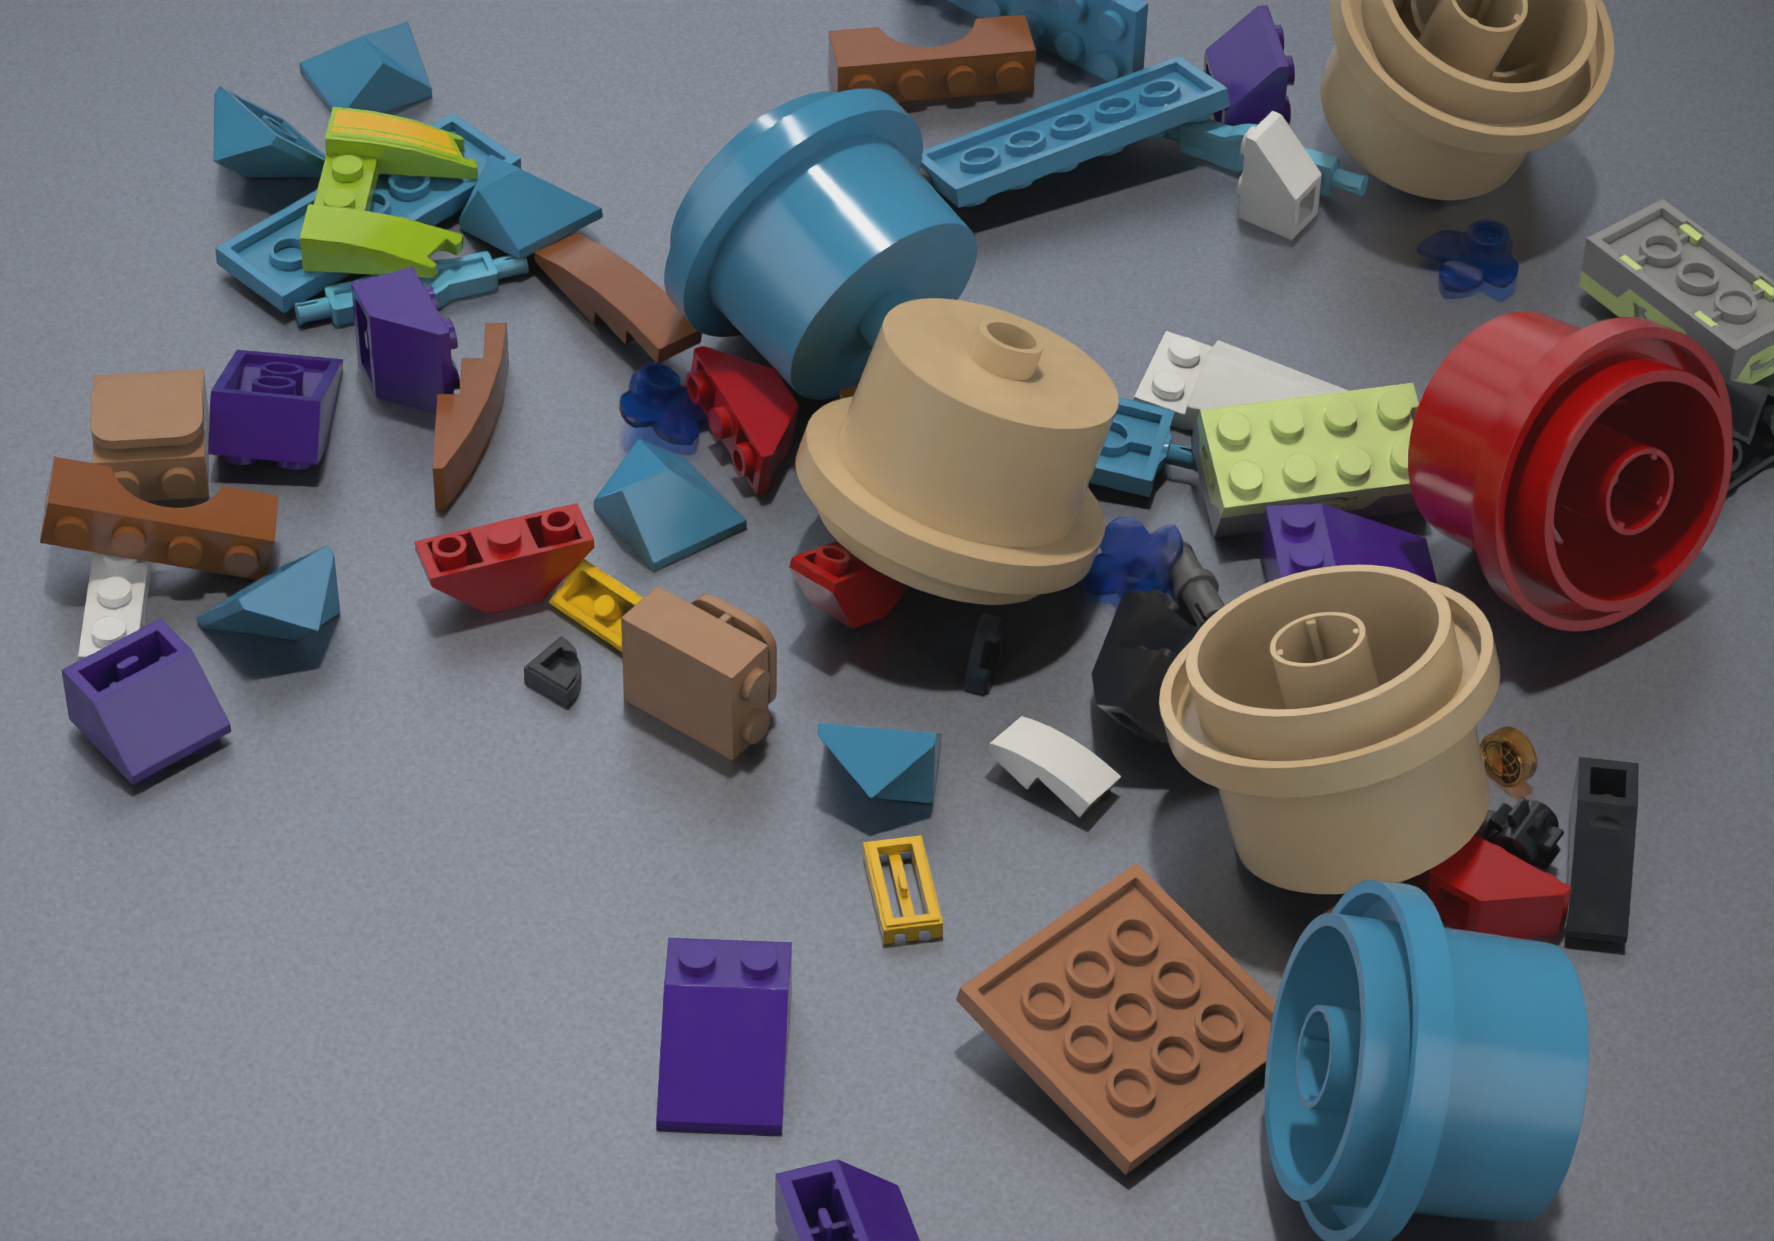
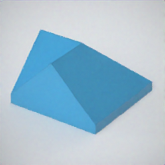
M408 22L360 36L299 63L300 72L330 112H332L333 107H342L382 113L432 97V87Z
M222 86L218 87L214 93V162L244 177H321L326 155L287 120Z
M490 154L460 216L459 224L461 230L521 260L603 218L602 208Z
M642 439L636 441L594 499V509L653 571L747 529V520L686 458Z
M326 545L285 563L202 613L196 619L202 628L298 640L318 632L320 625L341 613L334 553L330 546Z
M818 723L817 735L871 799L933 803L942 733Z

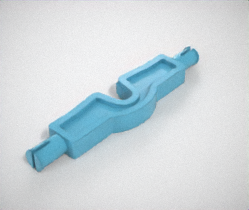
M1207 119L1201 122H1187L1171 128L1162 137L1180 142L1179 150L1183 154L1241 172L1244 163V155L1240 152L1241 143L1248 129L1252 126H1257V124L1230 126ZM1305 148L1322 173L1320 195L1329 196L1335 188L1360 197L1365 194L1368 187V175H1361L1339 168L1340 160L1338 157Z
M484 251L461 257L434 260L433 262L437 264L438 275L434 278L419 277L423 286L430 285L433 288L438 306L441 308L450 300L497 290L499 287L498 279L528 274L529 269L526 257L520 260L509 255L492 260L489 252ZM370 275L354 281L328 286L325 288V297L294 303L299 325L326 318H332L336 326L353 323L354 311L351 283L379 275Z

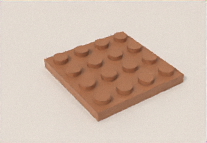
M1137 863L960 987L956 1001L1125 1175L1266 1070L1269 1034L1276 1003Z

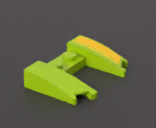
M333 107L325 135L326 157L314 205L308 204L300 235L303 271L383 275L413 267L418 277L434 278L438 275L437 264L430 257L436 251H446L457 256L463 250V234L403 217L370 212L379 174L477 179L478 164L475 159L464 158L460 152L465 150L464 139L462 136L413 119L376 111Z

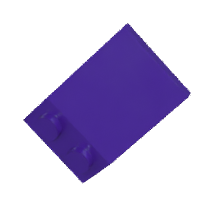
M236 350L211 389L208 454L223 456L224 462L237 465L252 464L256 459L277 461L279 467L291 470L307 469L310 467V464L318 465L327 444L343 371V359Z
M1322 503L1266 506L1261 558L1267 583L1291 574L1323 567L1377 565L1405 570L1429 582L1438 584L1426 538Z
M668 938L656 1129L782 1134L792 994V942Z

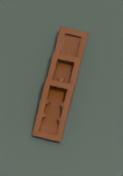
M575 233L534 253V261L593 325L604 321L624 344L636 340L657 364L701 343L702 333L694 329L670 302L664 290L639 269L601 244L579 233Z
M485 323L483 358L461 359L459 394H437L432 467L435 509L448 508L474 472L492 437L504 401L509 367L507 323Z

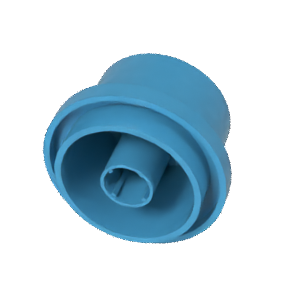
M853 89L839 93L822 91L800 96L767 112L739 132L704 167L687 191L676 212L670 233V251L664 271V285L670 302L694 329L702 334L714 337L743 335L799 395L808 399L822 400L840 396L841 389L859 384L884 318L892 308L901 303L917 299H959L975 266L977 241L969 227L919 173L923 154V137L917 123L889 94L875 89Z
M1365 880L1357 883L1342 896L1331 913L1319 915L1306 927L1288 960L1274 1007L1266 1059L1265 1121L1268 1147L1276 1177L1285 1193L1290 1198L1300 1201L1306 1220L1324 1241H1391L1408 1223L1412 1214L1526 1223L1536 1219L1547 1209L1565 1179L1575 1152L1584 1114L1588 1082L1589 1036L1586 1006L1579 977L1569 957L1561 948L1551 943L1443 927L1433 902L1421 889L1409 884L1378 880Z

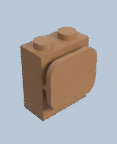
M204 369L94 375V387L91 391L90 418L93 439L92 463L111 466L119 483L128 492L143 501L209 497V409Z
M659 586L655 587L621 618L623 691L625 701L731 760H734L750 744H756L764 737L770 725L768 706L775 700L777 695V645L773 634L764 623L714 595L702 594L692 603H689Z

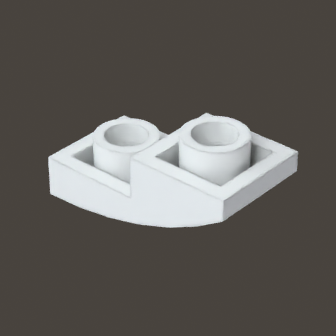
M1024 716L1016 720L990 742L985 749L1027 790L1040 779L1078 817H1081L1105 796L1121 778L1107 763L1074 739L1050 726Z

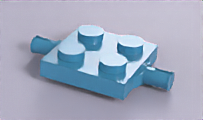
M1118 397V409L1090 483L1150 497L1156 476L1166 464L1198 472L1192 447L1171 443V429L1175 410Z

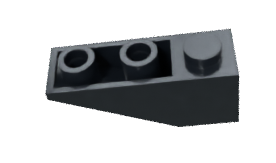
M1579 757L1570 804L1568 886L1572 887L1567 912L1566 937L1627 943L1638 811L1639 763Z

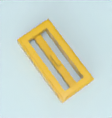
M922 835L863 842V860L883 944L895 943V935L905 934L907 942L919 940V932L929 931L931 939L943 937V920ZM902 852H910L925 914L915 915L900 854ZM879 855H887L901 917L893 918Z

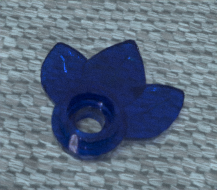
M1492 219L1477 220L1469 225L1466 232L1441 230L1425 238L1417 246L1418 254L1441 264L1438 283L1442 289L1451 293H1468L1477 289L1484 281L1494 287L1506 288L1517 278L1519 270L1517 261L1511 255L1513 241L1509 236L1508 228L1501 222Z
M646 363L642 365L639 371L631 376L628 391L622 394L619 400L621 417L628 425L633 428L652 426L657 436L675 445L690 446L696 443L699 436L698 419H708L700 404H695L690 399L687 387L680 385L679 375L670 367L659 363Z
M1134 518L1114 519L1105 527L1104 537L1100 545L1102 553L1096 555L1089 572L1080 580V583L1094 595L1117 594L1120 599L1127 590L1150 592L1152 589H1157L1166 594L1169 582L1168 569L1181 557L1184 542L1182 535L1174 524L1158 528L1150 534L1145 526Z

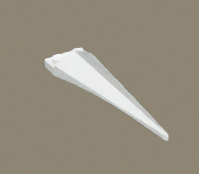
M1166 331L1133 401L1175 410L1172 427L1180 430H1194L1200 410L1348 390L1219 340L1212 347L1191 338Z

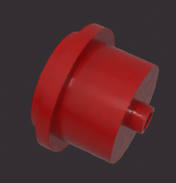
M1534 311L1508 313L1484 323L1462 339L1443 360L1426 387L1414 417L1409 440L1408 474L1412 495L1422 516L1435 530L1477 553L1481 569L1491 588L1511 608L1558 630L1574 632L1602 628L1630 616L1667 589L1690 566L1712 533L1727 495L1732 470L1733 426L1729 394L1717 364L1698 342L1685 334L1651 320L1637 317H1619L1603 320L1582 329L1544 313Z

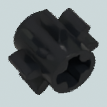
M1521 798L1514 808L1503 803L1489 821L1494 829L1487 836L1486 840L1502 847L1508 853L1532 866L1538 864L1547 869L1561 851L1557 842L1563 836L1564 830L1558 828L1559 822L1555 813L1547 805L1539 801H1526L1525 798Z

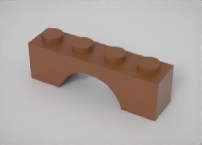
M1025 14L977 18L970 32L963 38L937 47H917L900 43L887 36L879 27L829 31L828 71L833 92L839 93L853 89H875L889 94L897 102L1034 90L1036 49Z
M54 456L45 500L40 543L259 580L267 574L275 542L279 495L222 486L215 496L202 504L186 508L162 507L143 501L128 492L117 480L111 466Z

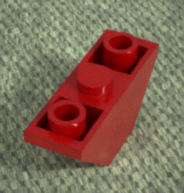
M706 346L694 348L691 372H688L686 375V387L689 397L693 403L700 404L708 417L713 436L717 440H722L730 452L736 473L740 477L744 476L756 496L767 494L793 444L799 405L775 369Z
M577 503L414 541L415 551L430 586L487 614L543 601L595 548L594 538Z
M838 541L793 556L789 565L808 602L851 629L887 616L909 587L867 565Z
M1476 834L1451 857L1414 877L1417 887L1426 893L1433 902L1442 923L1452 929L1525 938L1558 935L1565 928L1572 887Z

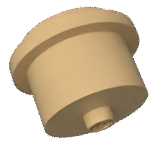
M1330 0V22L1335 45L1322 72L1320 85L1321 101L1326 120L1338 142L1361 167L1379 180L1404 192L1438 200L1474 198L1489 193L1508 181L1517 171L1529 151L1549 146L1563 139L1586 119L1603 93L1612 71L1614 35L1611 21L1602 0Z
M927 298L907 301L892 308L885 316L854 396L832 401L818 409L810 418L796 455L797 476L803 490L817 507L822 522L834 538L857 558L884 575L929 594L961 602L1005 605L1027 601L1039 594L1060 591L1073 586L1087 575L1094 562L1104 537L1105 519L1102 509L1088 488V485L1118 409V393L1108 374L1089 355L1060 335L1030 320L990 306L962 300Z
M1340 565L1307 570L1263 584L1232 600L1211 616L1199 629L1193 640L1177 655L1163 679L1160 689L1159 706L1168 742L1174 756L1193 776L1218 788L1240 860L1255 876L1274 886L1302 893L1345 894L1354 885L1365 880L1393 883L1405 881L1437 866L1459 851L1478 831L1489 808V786L1476 725L1491 706L1499 686L1500 665L1493 633L1484 613L1472 601L1448 587L1429 582L1416 574L1377 565Z

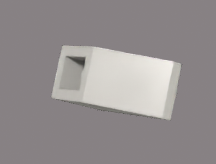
M1272 111L1257 126H1252L1248 129L1241 143L1240 152L1244 155L1243 173L1237 185V194L1240 195L1238 218L1292 241L1318 214L1322 173L1284 117Z

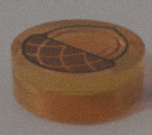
M1504 726L1485 736L1481 741L1480 747L1485 771L1500 786L1506 788L1516 787L1535 774L1537 769L1535 749L1528 737L1518 729Z

